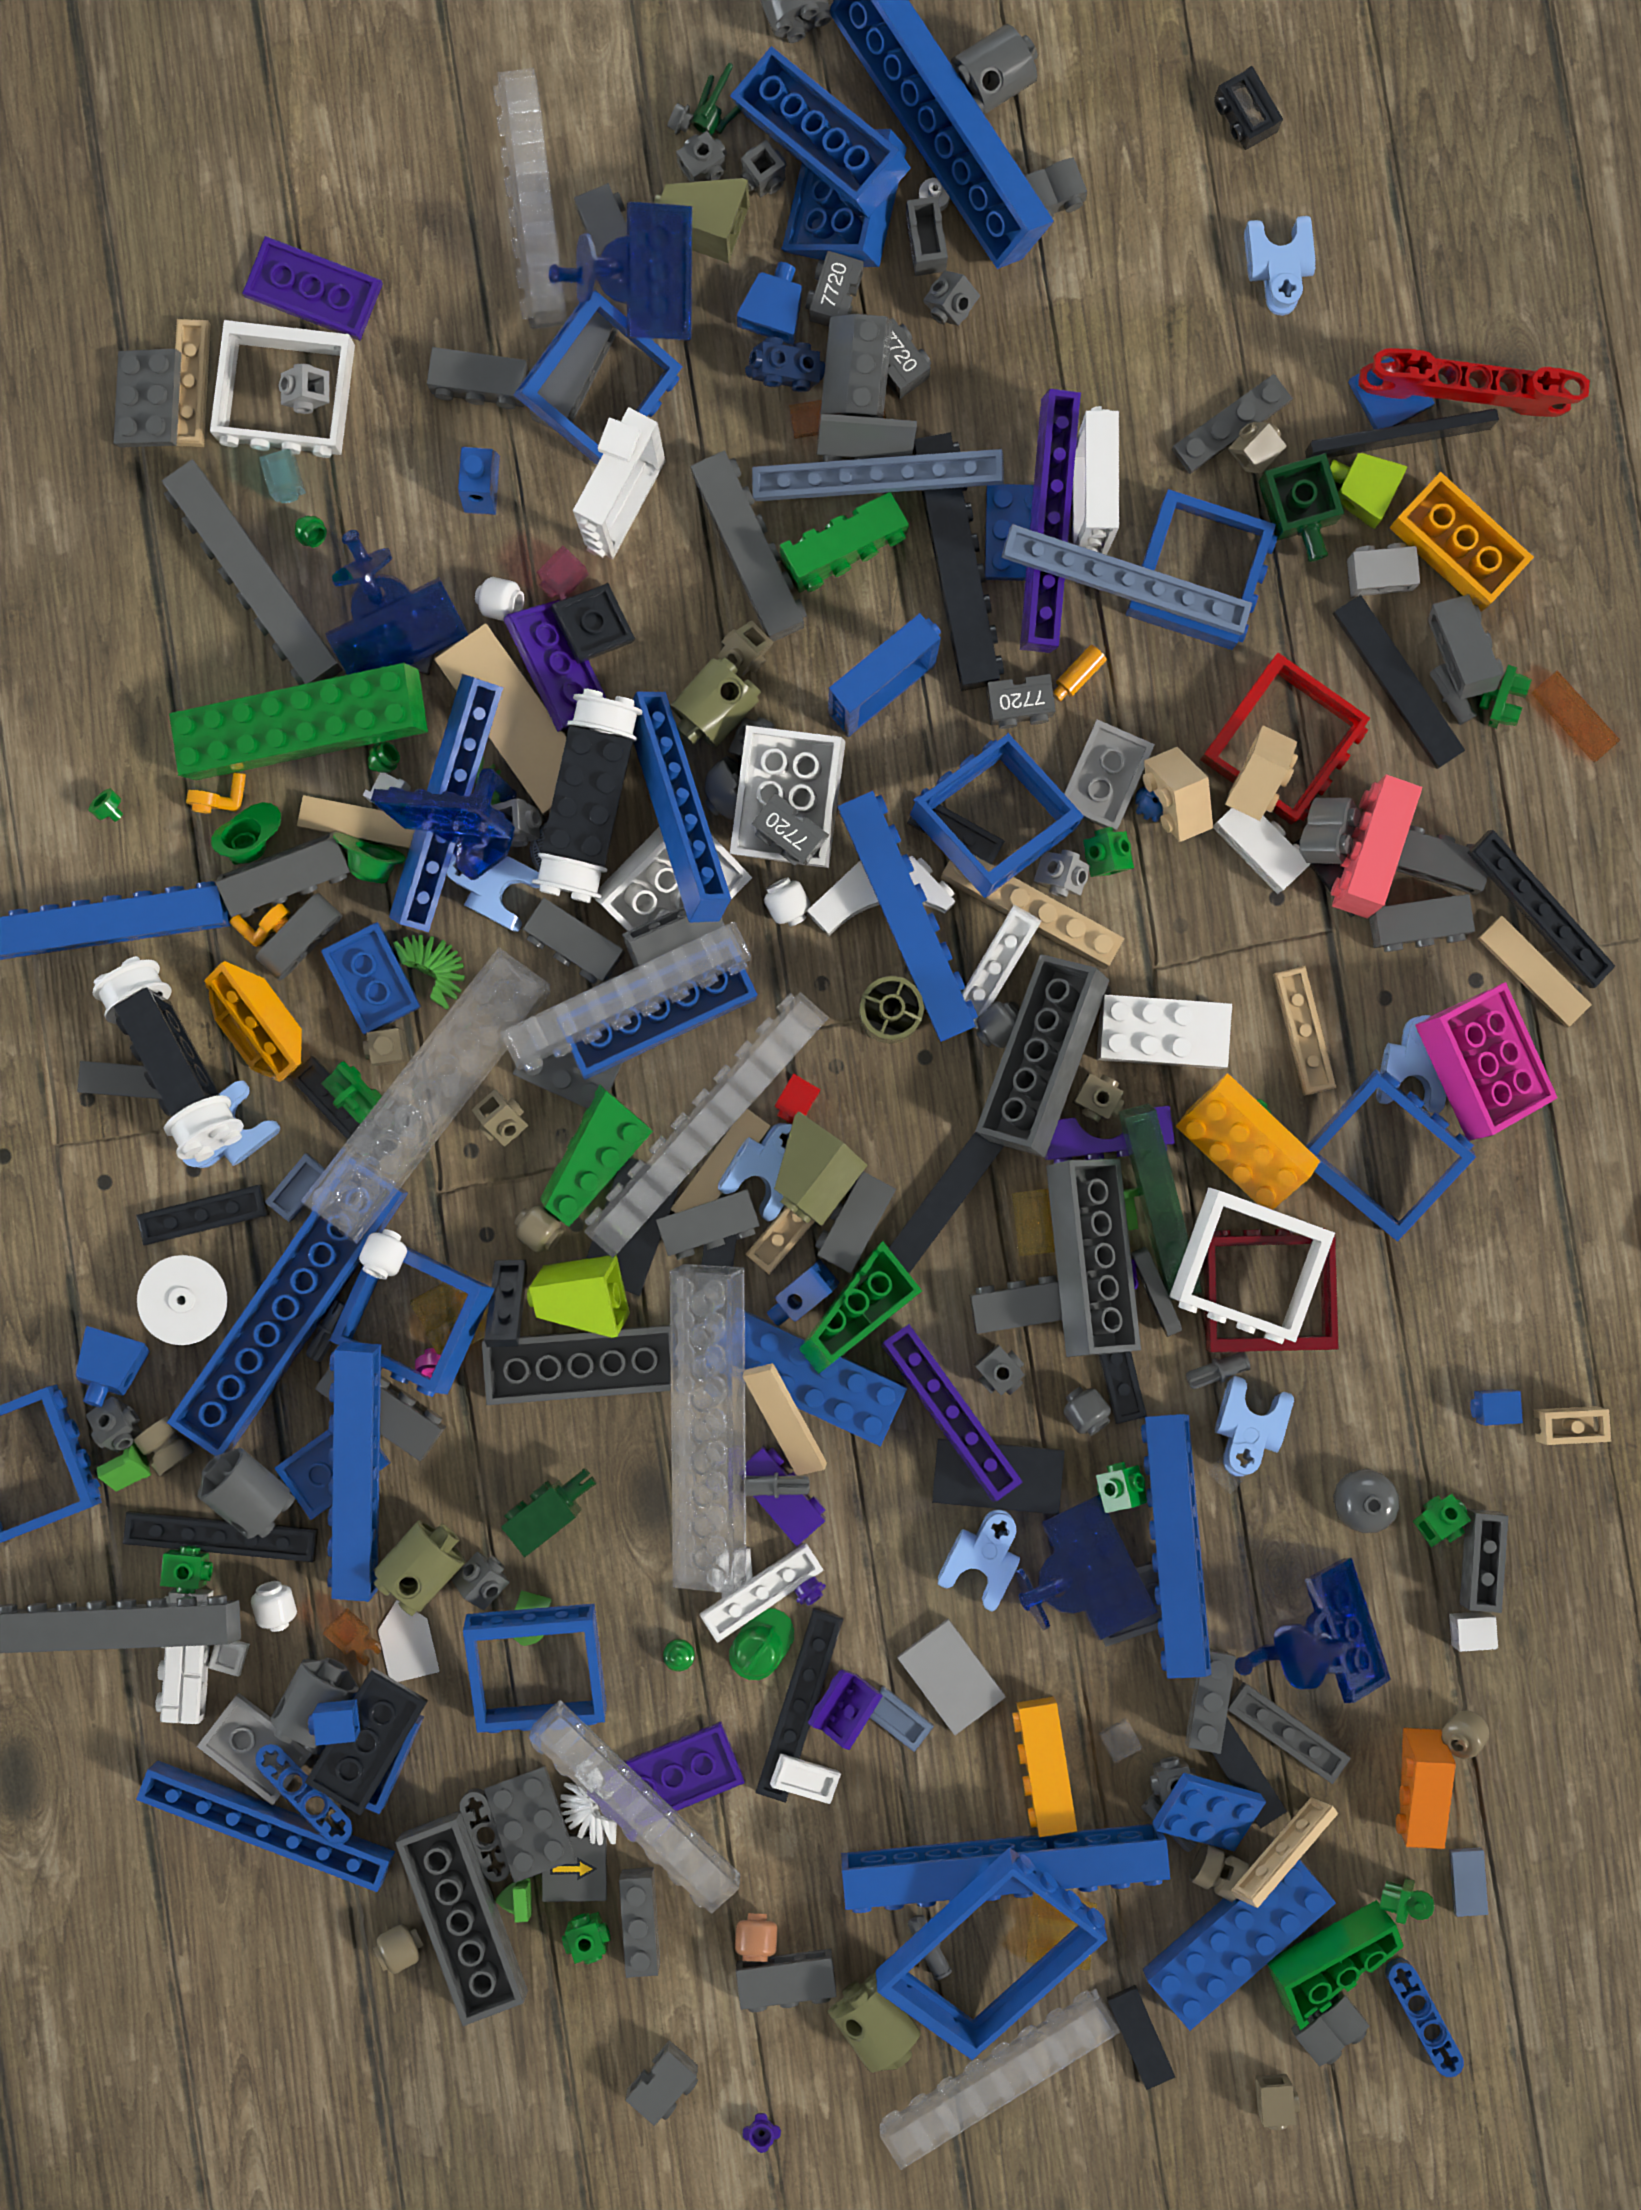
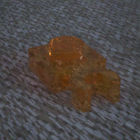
M348 1608L324 1629L323 1634L345 1655L352 1649L357 1652V1660L364 1666H367L370 1658L364 1654V1650L372 1649L376 1654L381 1652L382 1647L377 1640L365 1637L369 1634L370 1628Z

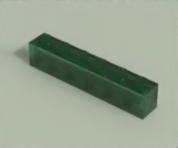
M1148 1103L1119 1111L1118 1114L1159 1275L1168 1296H1170L1189 1243V1238L1157 1111ZM1197 1278L1192 1294L1202 1292L1199 1278Z

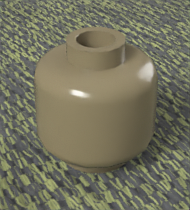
M540 1205L534 1206L530 1210L524 1208L514 1222L518 1226L516 1238L535 1252L551 1251L563 1234L561 1220Z
M1464 1710L1453 1714L1442 1729L1441 1738L1455 1757L1471 1759L1477 1756L1489 1740L1490 1731L1487 1723L1481 1716L1475 1712Z
M399 1924L379 1935L376 1939L377 1946L373 1950L383 1971L388 1969L391 1973L396 1974L419 1961L420 1953L418 1949L423 1947V1943L416 1929L409 1931L406 1925Z

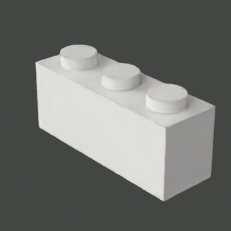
M1231 808L1213 825V828L1277 894L1282 892L1310 865V863H1306L1301 855L1299 845H1292L1284 837L1286 833L1283 828L1275 821L1270 823L1264 815L1259 821Z

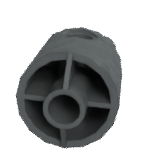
M760 0L774 35L780 38H787L789 43L801 41L806 36L805 32L815 27H822L832 19L828 0Z
M1009 24L1003 25L951 58L950 63L984 115L1037 82L1038 77L1034 63L1038 54L1034 43L1027 35L1021 37L1016 29Z
M242 1448L219 1454L208 1462L202 1471V1482L197 1496L247 1539L253 1538L256 1535L262 1538L266 1537L275 1526L274 1519L280 1512L286 1511L295 1500V1497L290 1493V1489Z
M328 1657L321 1660L303 1659L270 1720L273 1726L277 1728L274 1735L286 1743H291L294 1740L302 1744L308 1752L320 1755L326 1745L316 1746L315 1735H310L308 1718L309 1715H312L318 1703L354 1699L359 1687L347 1667L341 1662Z

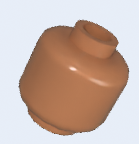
M748 1913L747 1920H741L736 1924L735 1951L737 1954L743 1955L742 1961L768 1962V1956H773L777 1950V1925L772 1921H767V1914Z

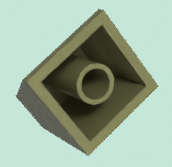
M738 178L665 184L662 195H656L652 206V213L655 214L654 225L657 226L659 239L729 263L750 207L748 180Z
M798 1111L793 1120L774 1189L783 1196L780 1202L793 1211L795 1215L807 1224L812 1219L822 1226L867 1167V1164L846 1144Z

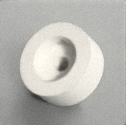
M929 178L920 186L919 199L938 196L940 211H943L947 207L950 197L937 178Z

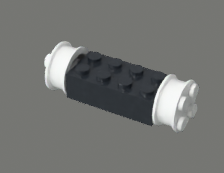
M584 689L583 694H574L573 699L577 701L573 721H568L567 723L569 729L541 850L542 853H538V857L542 859L538 879H533L532 883L540 885L539 891L559 896L560 891L572 893L571 898L573 900L591 903L592 897L601 899V895L597 893L601 873L607 872L605 866L633 742L637 739L633 735L637 715H642L643 711L635 707L634 700L616 696L614 701L604 698L602 692Z
M139 957L129 958L122 963L121 967L97 977L94 980L95 986L92 993L95 999L103 1002L106 1008L104 1014L106 1020L109 1023L117 1024L125 1035H129L133 1043L130 1045L131 1052L139 1062H143L147 1070L144 1073L147 1082L153 1089H157L161 1096V1099L158 1100L161 1109L168 1117L172 1116L165 1124L164 1131L168 1136H173L178 1145L176 1150L177 1156L180 1159L195 1158L197 1162L207 1160L214 1155L215 1150L224 1145H231L242 1138L240 1132L244 1125L241 1120L235 1119L229 1109L231 1106L230 1098L219 1094L171 1001L168 1000L172 990L167 983L161 981L158 975L160 971L158 963L154 960H140Z

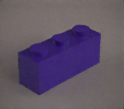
M764 1445L734 1471V1475L744 1486L746 1475L771 1476L774 1473H779V1476H797L794 1472L788 1474L781 1466L784 1460L773 1447L767 1450ZM806 1494L779 1495V1498H775L774 1495L753 1496L796 1547L826 1521V1517L822 1514L826 1509L815 1496L810 1499Z

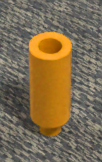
M1090 645L1056 680L1058 687L1053 691L1054 698L1061 702L1066 695L1072 697L1107 661L1105 655L1097 647Z

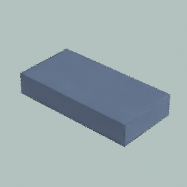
M305 1153L265 1203L285 1220L292 1222L332 1173L309 1154Z
M883 1685L879 1690L883 1697L870 1718L915 1752L934 1725Z
M1481 1847L1449 1849L1455 1916L1488 1915L1484 1850Z

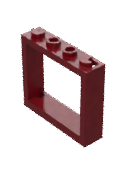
M1262 1229L1243 1230V1236H1231L1230 1230H1215L1203 1261L1204 1299L1217 1303L1215 1246L1312 1244L1313 1239L1303 1235H1294V1232L1286 1229H1275V1235H1262ZM1335 1235L1320 1273L1322 1335L1298 1336L1296 1342L1284 1339L1283 1344L1264 1338L1265 1336L1217 1337V1321L1208 1318V1311L1205 1310L1206 1351L1339 1350Z

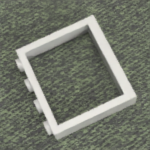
M224 320L210 432L217 441H220L221 445L228 447H238L239 443L248 444L251 448L261 451H268L270 447L281 448L283 452L289 454H300L301 451L313 452V455L323 458H330L332 454L341 455L355 344L350 335ZM239 344L340 356L330 439L229 427Z
M1099 406L1085 412L1077 436L1073 477V544L1107 555L1119 529V411H1110Z
M629 407L621 422L637 427L641 431L630 462L603 453L573 509L583 541L588 546L586 550L594 556L598 555L602 558L604 555L611 559L614 558L666 462L658 423Z
M1208 1188L1169 1297L1180 1301L1179 1308L1196 1313L1197 1309L1201 1308L1208 1311V1318L1225 1324L1227 1318L1237 1321L1236 1328L1254 1334L1256 1328L1265 1331L1264 1338L1283 1344L1284 1339L1296 1342L1335 1233L1228 1193ZM1223 1207L1313 1239L1282 1327L1192 1295Z

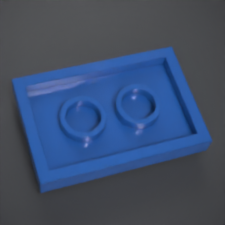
M1001 484L986 486L984 569L986 580H1026L1027 566L1001 558L1012 524L1030 530L1034 485Z
M376 922L321 950L363 1035L366 1036L368 1032H374L421 1008L380 923Z
M329 1429L274 1468L310 1520L333 1505V1496L328 1493L329 1480L333 1476V1465L329 1464V1450L331 1445H333V1434L329 1432ZM381 1448L379 1471L391 1463Z
M1183 1773L1152 1823L1158 1832L1235 1851L1266 1801L1260 1793Z

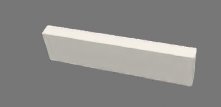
M1013 905L962 992L965 1002L972 1001L978 1017L992 1005L1042 921L1016 905ZM975 1018L973 1021L976 1025L975 1028L978 1029L977 1018Z
M803 1543L699 1615L718 1643L793 1592L800 1584L815 1577L824 1570L807 1543Z

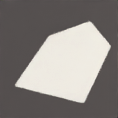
M396 1600L378 1629L388 1676L400 1682L439 1672L428 1619L418 1612L410 1616L401 1609L398 1604L400 1601Z

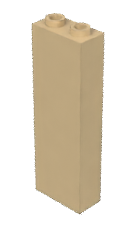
M485 623L434 660L456 691L462 674L503 687L488 737L545 818H547L551 810L567 737L562 731L557 732L547 709Z

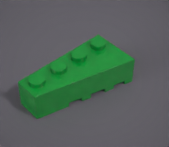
M891 492L855 508L852 512L853 517L849 519L846 515H840L830 520L822 532L816 531L813 528L803 533V538L795 545H792L790 540L780 544L781 562L799 593L804 590L812 592L824 584V579L833 574L835 577H839L851 569L850 565L860 559L862 562L868 561L879 553L878 549L887 544L890 547L895 546L906 538L905 534L908 533L909 523Z
M883 1241L868 1254L799 1347V1350L818 1374L922 1292L918 1284Z
M1377 1900L1311 1937L1304 1939L1284 1952L1277 1954L1267 1963L1282 2005L1300 2030L1309 2024L1307 2018L1319 2009L1323 2013L1332 2005L1329 2000L1345 1988L1349 1992L1354 1988L1363 1972L1368 1971L1372 1973L1404 1947L1397 1925L1385 1910L1379 1909L1380 1903Z

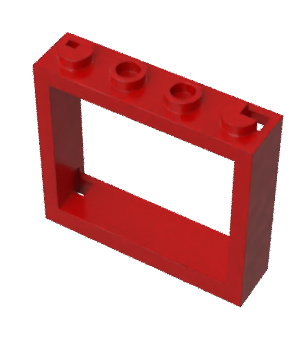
M1277 652L1200 760L1234 784L1240 771L1220 758L1219 755L1277 674L1350 725L1348 731L1293 808L1278 799L1272 812L1292 825L1298 819L1304 821L1309 814L1310 802L1318 793L1322 796L1333 781L1329 778L1330 774L1335 768L1340 771L1351 755L1347 751L1353 742L1358 745L1368 732L1365 725L1370 720V717Z

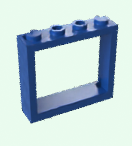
M594 290L584 296L513 395L593 463L598 465L603 453L598 451V444L537 393L593 314L597 311L664 370L636 409L637 412L646 417H652L662 404L659 399L663 393L671 391L679 381L680 377L677 374L683 366L600 293Z
M1168 489L1164 496L1142 567L1155 571L1175 508L1259 535L1261 537L1241 596L1242 600L1252 603L1250 613H1253L1258 600V595L1254 594L1257 583H1263L1268 569V565L1263 564L1266 554H1272L1278 536L1273 535L1276 524ZM1130 600L1125 614L1126 616L1233 650L1238 641L1243 643L1249 627L1246 624L1244 633L1239 636Z
M919 613L829 687L828 714L847 737H850L935 667L941 640L939 636L941 631L936 623L933 624L929 618L925 620Z
M1009 733L998 741L990 740L983 747V752L978 756L974 754L968 756L960 764V769L956 772H946L939 778L936 783L937 785L931 790L928 788L923 789L921 794L913 799L915 804L910 813V816L984 898L988 897L1074 832L1084 817ZM1001 760L1056 822L988 872L932 809Z
M1375 1069L1305 1147L1320 1160L1314 1172L1398 1242L1476 1158V1155L1471 1149L1474 1144L1462 1133L1455 1136L1447 1129L1450 1124L1441 1115L1434 1112L1431 1116L1422 1108L1425 1103L1412 1091L1405 1094L1397 1087L1400 1084L1397 1078L1387 1071L1382 1074ZM1378 1087L1460 1156L1400 1221L1319 1154L1320 1150Z
M406 1246L407 1254L403 1263L468 1293V1296L431 1378L382 1353L381 1371L383 1368L391 1371L390 1377L399 1382L408 1384L411 1381L417 1384L416 1390L431 1397L435 1393L448 1395L495 1288ZM364 1266L361 1268L329 1340L337 1345L343 1342L360 1343L352 1338L379 1278L363 1271Z
M58 1385L40 1389L0 1405V1416L42 1400L80 1501L4 1531L0 1521V1543L102 1503L101 1494L98 1489L100 1484L97 1479H93L89 1469L91 1466L90 1457L87 1451L80 1446L77 1438L80 1435L79 1428L76 1422L69 1417L66 1409L68 1407L67 1397H63Z
M595 1603L466 1614L463 1636L477 1733H499L503 1730L515 1729L528 1731L539 1727L561 1728L566 1725H594L599 1722H605L607 1703ZM577 1632L585 1633L593 1700L486 1709L477 1641Z

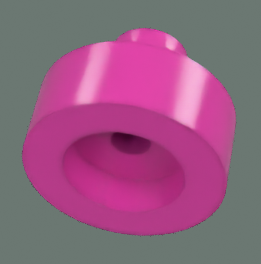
M434 1348L426 1349L424 1355L416 1358L415 1370L431 1378L441 1355H438L437 1350Z

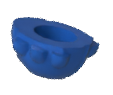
M1145 786L1141 787L1135 794V804L1138 805L1136 813L1143 814L1145 820L1152 818L1153 822H1158L1161 815H1163L1162 804L1154 791L1149 792ZM1156 798L1158 802L1154 803L1152 799Z

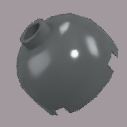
M725 756L716 763L708 772L705 778V793L708 800L705 802L714 815L718 816L721 814L725 818L734 820L741 765L728 756Z
M1362 1469L1346 1474L1338 1482L1333 1494V1503H1335V1510L1339 1520L1348 1528L1360 1533H1378L1388 1528L1396 1519L1400 1508L1399 1495L1394 1484L1383 1474L1371 1469Z

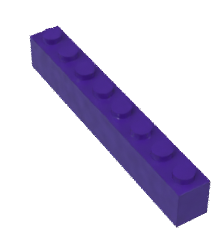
M1049 389L1042 397L1040 406L1030 530L1068 542L1081 392ZM1027 566L1019 650L1051 653L1059 647L1065 578Z

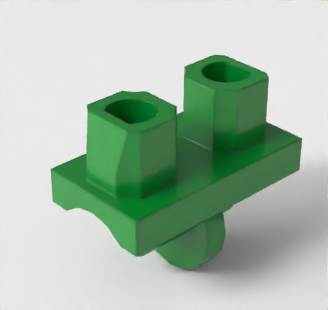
M1507 666L1500 690L1496 689L1477 695L1482 698L1479 705L1482 709H1488L1490 702L1496 701L1488 724L1489 727L1497 729L1499 723L1517 726L1523 707L1506 703L1508 694L1526 698L1532 679L1517 674V667Z
M345 1061L339 1063L335 1070L321 1083L335 1098L333 1105L337 1109L343 1106L360 1125L365 1123L383 1103V1096L376 1089L369 1088L362 1080L361 1073L354 1066L349 1067Z
M1405 1878L1403 1885L1386 1881L1379 1909L1397 1914L1395 1922L1405 1925L1408 1915L1417 1920L1428 1919L1433 1914L1435 1904L1429 1893L1423 1890L1413 1891L1415 1880Z

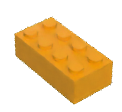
M1442 472L1428 484L1389 527L1409 547L1416 546L1417 554L1463 596L1469 594L1473 605H1478L1480 612L1486 609L1534 558Z
M1228 1073L1198 1099L1175 1126L1258 1205L1271 1210L1275 1209L1305 1183L1320 1162L1308 1148Z

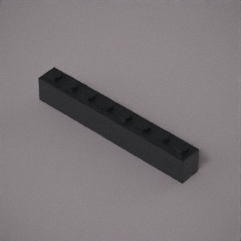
M951 432L918 438L914 441V455L960 452L958 441L953 442ZM967 487L921 490L961 691L986 687L988 682L999 681L1000 675L1004 674V667L1001 655H995L993 644L998 643L995 625H989L987 614L992 613L989 594L983 595L981 583L986 582L983 564H977L975 553L979 552L980 549L977 533L971 534L969 522L973 521V511L971 503H965L963 492L967 491Z

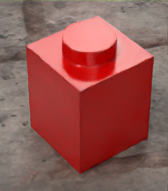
M793 1073L774 1105L779 1110L777 1116L793 1124L794 1117L798 1111L805 1116L808 1114L821 1089Z

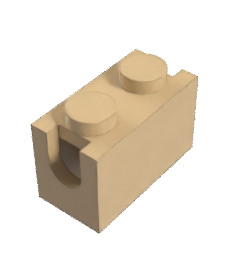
M1598 1406L1534 1409V1418L1540 1420L1539 1426L1541 1429V1433H1535L1536 1442L1545 1445L1611 1442L1609 1409ZM1593 1417L1598 1419V1430H1594Z

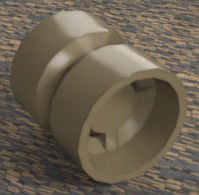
M169 1416L162 1418L133 1440L143 1455H151L152 1458L149 1463L159 1477L171 1471L195 1452L184 1437L178 1438L176 1436L178 1430L167 1423L170 1419Z
M1203 1844L1193 1861L1189 1881L1207 1890L1213 1887L1215 1894L1233 1902L1236 1897L1231 1890L1249 1870V1865L1232 1855L1225 1858L1224 1851L1212 1845Z

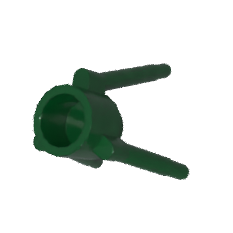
M732 63L727 64L709 101L707 99L712 88L714 76L709 75L691 121V124L702 134L706 131L709 132L711 137L715 131L721 134L726 125L741 112L738 106H735L721 119L722 110L715 105L733 68Z

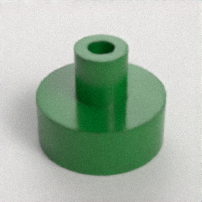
M111 788L106 789L92 801L88 810L98 820H103L109 816L116 822L123 815V812L117 808L121 802V797Z

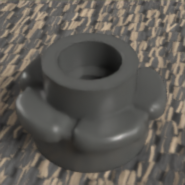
M677 103L670 116L667 127L674 130L675 135H678L680 131L686 133L691 125L694 115L689 113L690 105L688 104L685 107Z

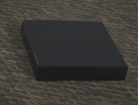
M609 583L556 602L551 606L554 617L577 664L631 644L635 640Z

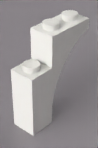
M910 856L909 859L914 868V871L909 873L914 885L921 884L927 901L922 902V904L945 914L955 903V900L952 898L955 893L944 881L938 883L930 875L933 870L922 858L916 860L913 856ZM861 861L807 910V915L828 937L850 918L880 905Z

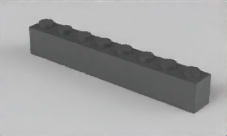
M193 459L161 480L168 489L164 493L167 500L174 509L180 506L186 516L182 518L184 524L192 534L198 532L204 540L200 543L201 548L211 560L216 557L222 565L217 570L228 585L234 582L240 592L236 594V597L246 610L252 608L258 616L253 620L264 636L270 633L276 643L272 645L274 651L282 661L286 659L290 661L294 667L290 670V673L296 682L302 685L326 680L341 672L343 669L196 462Z
M227 1595L207 1597L206 1602H197V1597L190 1596L177 1598V1603H167L166 1598H153L146 1600L147 1604H136V1599H125L116 1601V1605L107 1606L106 1600L86 1602V1607H77L76 1602L57 1603V1608H47V1603L28 1604L27 1609H17V1604L0 1605V1653L228 1645L241 1639L239 1600L227 1601Z

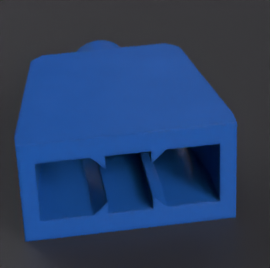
M778 262L774 276L763 272L758 274L737 313L738 328L766 337H778L784 343L791 345L795 343L802 299V286L792 282L796 270L794 266L785 262Z
M461 447L458 493L465 513L496 515L500 456L493 449ZM472 495H479L483 498L474 499Z
M819 1259L775 1297L778 1303L768 1310L767 1314L777 1326H780L789 1318L796 1322L833 1292L840 1282ZM794 1294L799 1295L802 1302H798L794 1298Z
M86 1326L76 1369V1378L80 1383L89 1386L83 1402L102 1408L108 1392L124 1395L149 1355L150 1350L145 1343Z

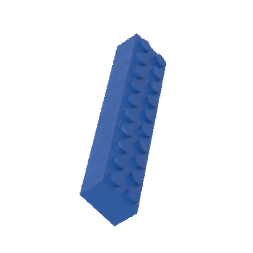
M834 0L830 6L832 19L995 267L999 269L1022 260L1054 220L910 1Z
M349 1157L167 1423L214 1456L233 1450L308 1341L318 1323L321 1322L334 1303V1300L360 1265L359 1256L368 1236L372 1233H382L409 1193L360 1159Z
M1153 1824L1082 1830L1045 1837L1029 1835L841 1853L845 1910L852 1909L854 1913H866L871 1911L872 1907L885 1906L886 1910L902 1909L904 1904L917 1903L919 1907H930L936 1905V1901L949 1900L950 1902L1009 1847L1017 1854L1027 1856L1041 1872L1051 1874L1064 1889L1078 1888L1082 1892H1091L1097 1890L1098 1886L1111 1885V1888L1114 1889L1127 1888L1130 1886V1883L1143 1882L1147 1886L1160 1885L1162 1880L1170 1879L1167 1840L1162 1832L1156 1831ZM1013 1876L986 1901H995L1000 1899L1001 1895L1014 1894V1897L1027 1898L1033 1896L1034 1891Z

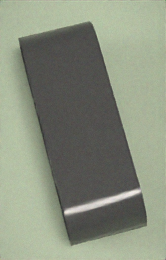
M320 893L315 894L262 947L255 957L256 960L278 981H281L339 923L342 914Z

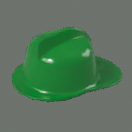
M261 802L244 809L214 832L211 838V845L214 851L228 857L234 865L251 863L258 860L266 850V840L278 830L281 823V813L278 807L272 803Z
M337 832L333 834V838L348 849L347 865L351 873L360 880L381 884L386 883L395 865L406 861V857L393 848L369 843L344 833Z
M768 1608L747 1622L733 1640L729 1649V1660L734 1671L739 1676L748 1680H761L773 1673L794 1641V1627L791 1619L778 1609Z

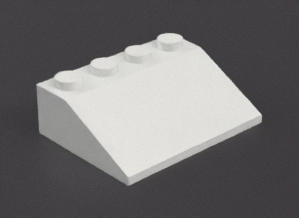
M746 726L730 854L790 863L780 855L783 848L775 842L770 846L755 835L758 829L752 825V822L774 793H776L799 811L796 815L799 820L803 821L807 817L829 834V837L807 864L829 868L846 742L842 737Z
M660 827L599 887L597 893L601 895V899L594 898L627 931L684 907ZM712 836L732 899L752 877Z

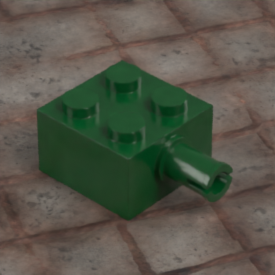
M1326 453L1266 470L1258 483L1270 522L1276 524L1274 535L1278 536L1277 541L1296 535L1302 536L1309 562L1327 557L1328 552L1326 551L1320 529L1336 524L1343 516L1344 511Z
M583 1468L582 1471L564 1485L560 1480H557L554 1484L547 1480L530 1495L531 1502L526 1504L522 1500L504 1515L507 1521L501 1528L524 1558L575 1519L582 1509L575 1500L597 1484L593 1476L583 1484L580 1483L590 1474L586 1468Z

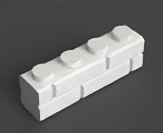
M175 1588L169 1592V1596L164 1598H166L167 1603H177V1598L195 1596L197 1597V1602H206L207 1597L213 1596L214 1590L196 1589V1593L183 1594L176 1592ZM210 1645L161 1647L165 1648L164 1660H161L159 1663L158 1679L163 1680L162 1693L159 1692L156 1698V1712H161L160 1721L166 1723L199 1724L205 1719Z

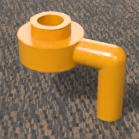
M233 773L230 798L205 791L188 790L186 803L192 805V811L211 814V809L238 811L242 805L246 775Z
M282 903L277 904L262 918L259 923L260 927L256 931L239 914L234 916L229 923L250 944L258 947L271 933H277L286 924L291 912Z

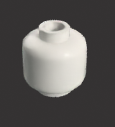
M490 577L477 588L475 601L483 616L504 621L503 619L507 614L523 609L524 594L520 591V587L516 582Z
M789 877L773 883L766 889L768 893L764 898V903L776 923H788L789 927H792L806 919L804 913L810 908L811 903L799 881H790Z
M384 1229L382 1233L370 1234L359 1256V1260L364 1266L363 1271L371 1276L385 1280L388 1276L396 1275L407 1254L406 1246L400 1241L401 1236L388 1229Z
M271 1581L260 1585L251 1598V1606L257 1625L270 1629L272 1632L286 1629L289 1626V1622L297 1614L291 1588L282 1585L279 1581Z

